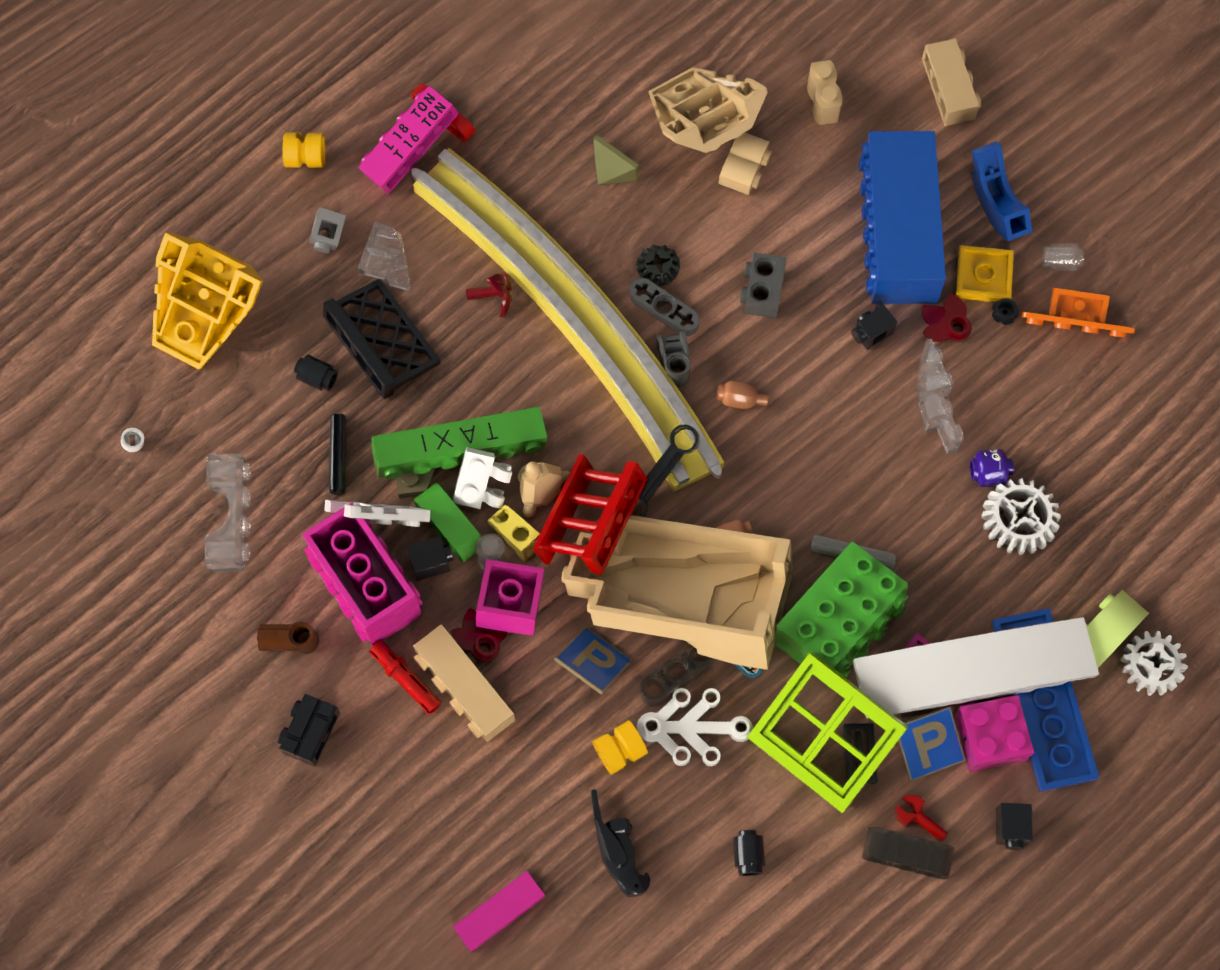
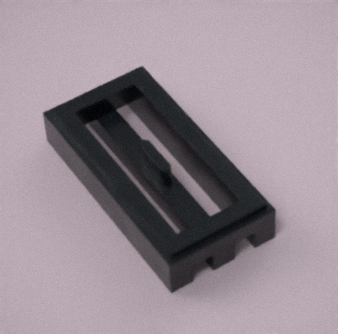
M874 723L844 724L843 738L851 743V731H855L856 748L862 753V730H867L869 754L875 746ZM844 748L847 783L853 775L852 753ZM857 758V768H858V767L860 766V764L862 763V761ZM877 769L866 783L877 784Z

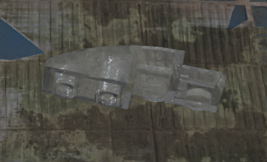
M931 338L926 340L918 367V405L926 433L937 430L946 453L950 454L958 451L963 440V432L960 425L955 424L953 420V408L951 402L947 399L953 387L952 376L949 371L945 372L942 364V352L939 347H935Z

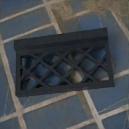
M380 278L337 301L332 298L324 302V319L383 399L392 396L396 388L440 365L441 360ZM378 289L383 296V301L379 303L366 300L367 295ZM350 303L360 305L359 316L347 313L343 307ZM364 307L380 309L378 320L363 317ZM383 312L396 313L399 317L398 322L382 321ZM360 323L376 326L374 336L362 334L359 330ZM379 328L395 330L394 339L377 337ZM399 331L411 333L414 337L413 344L397 341ZM375 345L390 346L389 357L377 355L374 351ZM395 348L410 350L409 361L393 358ZM414 352L426 354L430 361L424 364L412 362ZM391 364L407 367L406 374L395 379L390 372Z

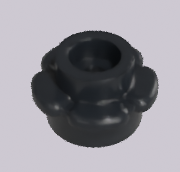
M1001 299L992 306L993 319L996 322H1002L1003 325L1012 324L1014 319H1017L1019 316L1017 304L1011 299Z

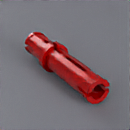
M379 640L370 648L368 653L385 669V674L388 677H393L422 707L428 716L441 706L442 701L405 664V659L398 657L383 640Z

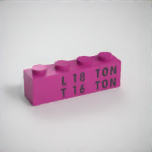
M428 86L426 90L418 93L413 105L399 115L397 123L393 128L381 136L379 144L373 151L365 154L358 168L389 195L459 113L449 101L432 87Z

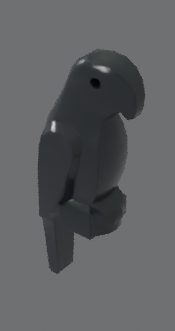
M593 789L591 791L592 808L602 862L623 894L627 897L641 896L649 889L651 880L648 873L645 872L644 875H641L635 871V851L628 836L632 830V824H630V820L627 818L610 820L604 824L601 818L597 790Z

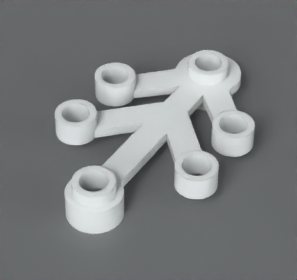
M685 688L676 689L673 693V699L658 713L648 712L639 718L637 731L641 738L647 742L657 741L672 756L673 762L678 766L688 764L691 754L688 748L678 746L668 734H680L702 756V760L707 766H715L720 761V751L715 747H709L697 734H729L733 740L744 742L748 740L747 736L753 730L751 721L744 716L735 717L731 722L697 721L710 708L716 707L720 702V693L713 688L705 690L702 700L680 721L667 720L680 707H686L690 703L691 695ZM683 693L687 696V700L679 702L676 696ZM714 694L717 700L710 703L706 700V696ZM649 722H654L657 724V729L649 731L646 725ZM738 723H743L747 729L744 732H739L735 726ZM680 751L685 752L687 759L679 761L676 758V754ZM714 752L717 755V759L709 761L706 758V754Z

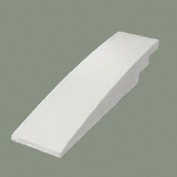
M1084 617L975 635L853 659L859 689L892 714L1031 692L1038 688L1062 685L1069 681L1093 678L1099 675Z

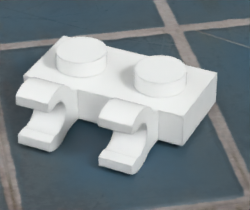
M466 447L452 501L456 504L478 509L481 508L482 502L495 508H501L505 499L503 497L504 491L488 488L487 483L489 476L498 481L509 483L512 475V466L506 463L494 462V453Z

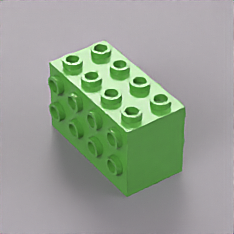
M851 541L776 625V646L800 665L807 655L813 652L847 678L851 672L849 667L853 664V659L865 657L869 652L868 646L874 639L879 641L888 630L886 625L891 619L897 620L904 613L907 607L905 602L908 598V595H906L908 583L855 542Z

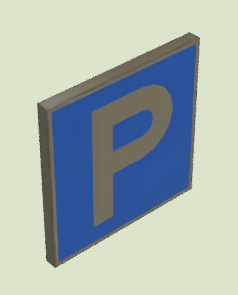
M586 626L554 658L557 663L601 695L632 662L631 658Z
M949 705L903 722L908 726V729L898 742L910 781L966 761Z

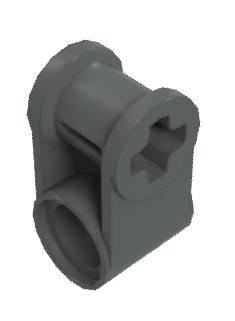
M680 331L678 335L666 337L657 335L658 353L660 360H662L663 368L677 387L684 386L690 379V358L685 331ZM679 367L682 368L684 371L674 372L672 371V369Z

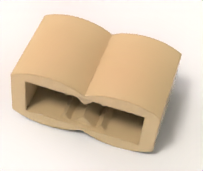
M830 60L813 62L810 66L807 91L813 101L812 113L818 125L837 123L842 105V93L836 84L837 71Z
M745 132L740 137L735 138L721 170L718 184L749 195L752 188L757 189L762 174L758 172L762 165L767 166L772 151L768 150L769 141Z

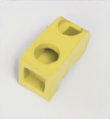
M503 505L487 520L490 527L516 551V554L524 562L535 553L533 547L540 533L511 508Z

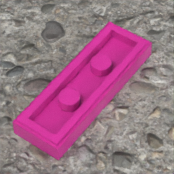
M526 871L455 924L453 928L472 953L545 898V894L528 871Z

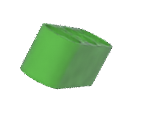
M435 483L413 499L416 507L430 510V525L441 536L443 541L449 544L450 549L461 562L464 563L486 546V542L438 483Z

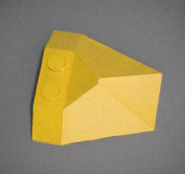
M166 232L156 257V267H158V284H155L157 308L154 310L152 345L197 369H202L252 309L263 280L251 265L206 242Z

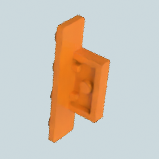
M1053 288L1048 315L1021 311L1020 314L1021 317L1027 318L1026 323L1043 326V321L1046 320L1054 322V327L1070 330L1071 324L1082 326L1081 331L1096 334H1098L1100 328L1110 330V336L1126 338L1127 333H1135V328L1105 323L1110 296Z

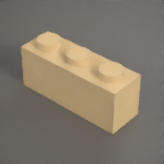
M956 38L925 45L922 62L944 126L975 120L978 109L981 108V99L979 94L974 92L972 86L973 76L971 71L966 69L963 48H959Z

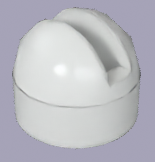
M137 428L124 430L121 435L122 447L128 452L139 451L144 445V434ZM129 436H134L135 446H130Z

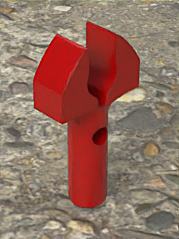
M916 795L903 796L902 800L913 807L914 813H906L904 809L896 805L895 812L898 821L905 827L908 823H917L939 841L945 840L948 835L947 831L924 814L922 805L925 801Z

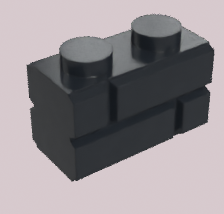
M304 694L302 701L297 700L292 708L291 717L294 718L289 728L284 727L278 738V743L281 744L279 747L281 752L315 767L340 714L338 708L330 703Z

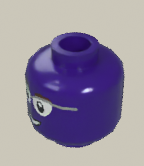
M1001 449L978 451L975 457L970 459L971 479L976 481L980 487H992L1000 483L1005 485L1008 476L1013 475L1012 458H1007L1005 452Z

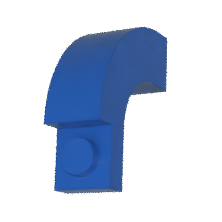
M996 141L972 150L975 171H972L971 174L980 204L993 228L1007 241L1032 233L1029 207L1017 199L1009 185L1001 144Z

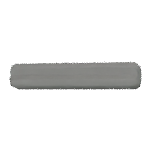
M814 535L811 550L838 557L850 543ZM858 545L890 570L894 568L896 562V555L894 553Z

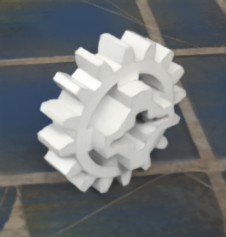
M1145 631L1141 638L1136 635L1131 640L1132 644H1127L1123 650L1128 654H1124L1120 661L1127 663V665L1121 671L1131 675L1127 680L1128 684L1134 681L1138 683L1136 691L1139 692L1145 687L1147 688V694L1151 696L1157 689L1161 696L1167 692V688L1173 691L1177 687L1176 682L1180 683L1184 680L1185 677L1181 672L1187 670L1188 666L1181 663V661L1187 656L1185 653H1178L1177 650L1181 646L1180 643L1174 645L1170 643L1172 636L1168 635L1165 639H1162L1160 631H1157L1151 637L1149 632ZM1149 646L1147 652L1137 653L1140 648ZM1171 673L1169 678L1159 681L1162 674L1167 675Z

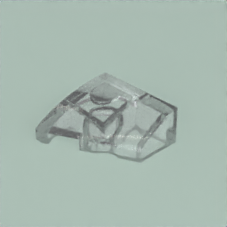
M374 221L357 268L358 273L385 280L388 286L410 291L411 283L402 234L385 224Z

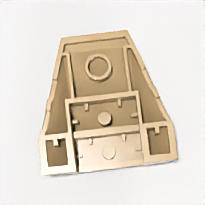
M692 67L648 92L663 134L677 144L707 153L717 150L722 144L740 137L745 131L753 127L768 93L767 88L754 79L746 78L745 82L736 80L734 75L728 74L726 78L718 77L717 72Z

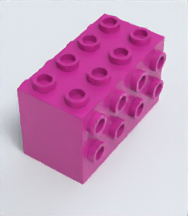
M344 508L302 534L307 544L304 552L316 573L320 572L323 583L332 596L337 594L335 598L346 618L353 617L351 622L362 642L364 643L368 640L373 646L379 640H386L422 616L420 606L423 603L419 598L420 594L411 581L407 583V579L403 574L404 570L397 559L391 560L386 543L380 535L376 536L370 520L345 517Z

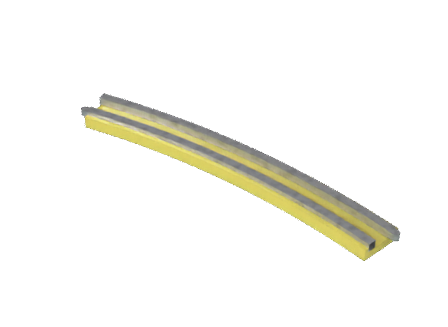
M450 148L444 149L438 155L439 162L428 173L418 168H412V177L416 181L413 184L414 192L473 240L544 311L612 395L656 463L670 446V434L675 427L686 424L698 431L700 435L699 447L693 453L684 454L666 478L672 491L676 492L710 474L719 479L722 468H724V461L688 402L638 333L576 261L510 197ZM688 429L679 431L675 436V444L678 449L688 450L695 442L693 432Z

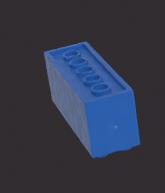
M870 131L867 142L862 143V156H859V172H863V180L860 182V194L865 196V204H862V220H866V228L863 229V244L868 245V253H865L864 258L865 269H869V278H866V294H871V304H877L880 301L883 304H937L946 281L935 131Z

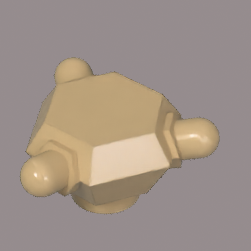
M531 461L524 465L518 473L520 493L524 504L523 515L526 518L533 517L536 508L547 506L560 494L561 486L565 484L570 471H562L561 467L544 462L536 463Z

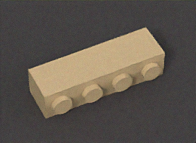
M442 624L413 645L417 654L413 658L423 671L427 668L434 675V678L431 679L433 684L441 693L446 691L452 698L449 702L459 716L463 713L470 720V723L467 725L477 738L482 736L486 742H489L515 721V716L511 709Z

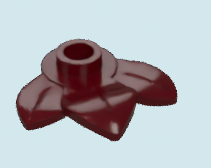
M949 293L943 307L923 305L922 316L926 324L929 325L923 331V335L935 342H943L948 339L957 342L966 340L971 334L972 325L966 317L967 307L964 302L956 295ZM958 326L962 331L957 332L953 330V327Z
M469 608L462 620V628L452 629L451 636L462 650L471 652L476 660L490 662L497 657L500 650L499 643L505 639L507 632L476 627V611ZM480 646H487L489 652L485 653L481 651Z

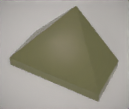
M598 135L594 137V158L598 185L635 182L639 178V164Z

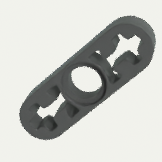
M639 278L632 282L630 286V299L635 305L678 334L680 331H685L686 336H691L697 332L699 328V315L695 310L646 278ZM644 288L647 289V295H637V289L640 291ZM665 301L671 304L672 309L667 313H662L658 311L656 306L658 303ZM688 318L692 319L691 325L686 324L682 326V319L685 321Z

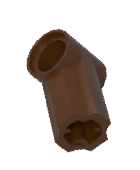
M303 621L294 624H260L257 631L258 649L260 651H299L300 653L308 654L315 651L318 647L319 636L310 624ZM304 632L310 633L309 639L306 642H297L300 634Z

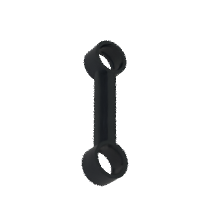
M683 424L672 430L670 446L647 475L648 480L639 497L643 504V511L639 517L647 515L648 501L683 455L693 453L699 447L700 435L692 426ZM684 429L692 431L695 436V442L688 450L678 449L675 444L676 434Z

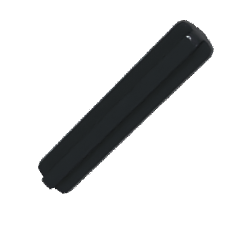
M332 414L330 417L329 491L332 495H342L345 493L346 417L344 414Z

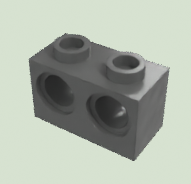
M754 252L752 262L746 263L744 278L749 279L748 287L742 286L740 303H745L744 314L776 319L786 257ZM766 270L770 275H761L759 271ZM755 295H763V296H765L767 299H765V300H758V299H756L754 296H755Z

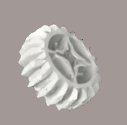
M1023 478L1018 479L1016 485L1011 479L1007 480L1006 486L1001 483L997 485L996 492L990 491L988 495L989 500L984 502L983 508L986 511H983L981 518L987 521L983 525L984 530H992L988 536L989 540L998 538L997 548L1006 544L1008 545V553L1017 548L1019 555H1023L1026 548L1030 554L1035 553L1037 547L1041 550L1044 549L1047 545L1046 541L1052 542L1055 537L1053 533L1059 530V525L1056 522L1061 518V514L1055 512L1059 508V503H1050L1053 499V493L1045 495L1043 494L1045 490L1044 485L1037 489L1034 487V480L1025 485ZM1013 498H1020V499H1024V500H1026V501H1025V502H1017V501L1013 500ZM1034 506L1037 507L1042 516V523L1039 521L1040 518L1034 513ZM999 509L1003 511L1002 515H1004L1007 518L1008 527H1006L1003 524L1000 518ZM1027 509V512L1024 515L1025 517L1020 519L1015 524V521L1018 518L1017 516L1022 514ZM1021 530V531H1025V532H1027V533H1029V534L1032 532L1033 534H1031V535H1020V534H1016L1015 532Z

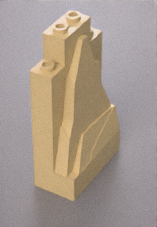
M631 515L603 575L592 573L581 557L570 555L569 565L563 568L562 583H565L569 596L588 599L587 612L591 614L593 625L685 640L697 648V652L700 655L736 665L768 670L777 637L776 625L782 619L794 574L791 540ZM580 532L577 542L572 544L586 546L592 534Z

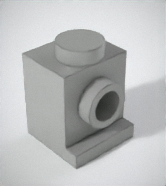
M319 207L308 242L314 245V250L322 253L336 250L346 215ZM326 230L330 237L321 236L320 231Z

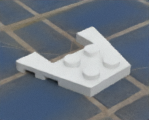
M325 500L324 511L336 513L344 508L345 517L369 519L370 522L375 524L392 525V520H395L396 524L420 527V521L430 522V510L418 507Z

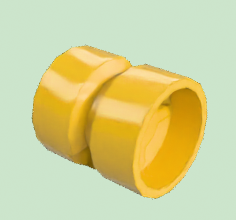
M300 132L284 133L283 162L286 168H301L303 164H306L308 168H324L326 157L324 133H307L305 137Z
M629 720L614 728V736L603 734L592 741L599 758L611 775L626 766V759L635 762L648 754L641 736Z

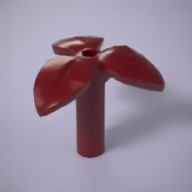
M506 272L487 278L491 286L466 289L468 300L499 296L502 299L500 317H504L510 308L512 297L509 291H512V287Z

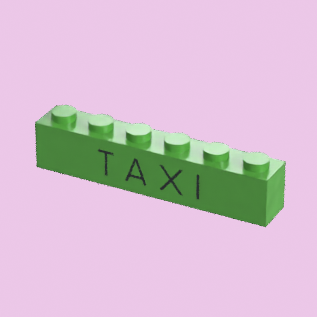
M540 407L372 436L371 448L378 479L384 477L386 479H396L406 473L424 474L434 468L451 469L457 467L463 461L466 447L494 453L495 457L499 459L510 458L514 454L521 452L534 454L545 448L547 433Z

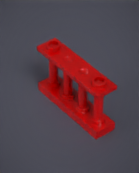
M579 454L533 547V550L544 564L550 565L555 552L578 556L582 558L592 573L603 575L648 480L639 464L627 461L620 474L595 470L586 456ZM590 481L616 485L609 498L584 494ZM578 505L604 509L597 522L573 518ZM567 528L593 533L586 546L561 542Z

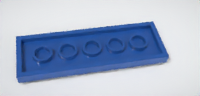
M1050 608L993 619L991 624L993 631L998 632L1054 621ZM1071 681L1062 685L1038 688L1031 692L1013 694L1012 696H1019L1034 750L1030 761L1039 792L1096 781L1100 778Z

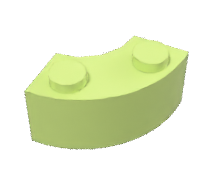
M1123 590L1115 597L1110 593L1099 605L1102 611L1089 625L1086 624L1097 668L1149 614Z

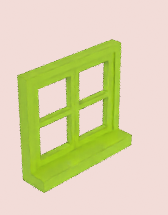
M810 652L747 738L843 813L908 729V726L816 654ZM813 674L845 699L827 724L795 700ZM790 705L821 729V732L804 754L800 753L772 731ZM853 706L886 730L867 756L835 731ZM830 737L862 761L844 787L812 762Z

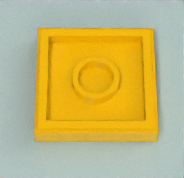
M959 245L955 295L960 299L997 302L1004 298L1011 299L1014 250Z

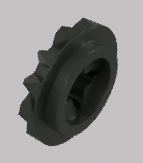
M653 244L650 248H643L642 253L637 257L638 274L641 278H646L657 286L666 285L672 282L679 274L680 258L676 255L675 250L667 248L665 244L662 246ZM655 257H657L660 260V262H665L663 263L661 273L656 265H652L654 264Z

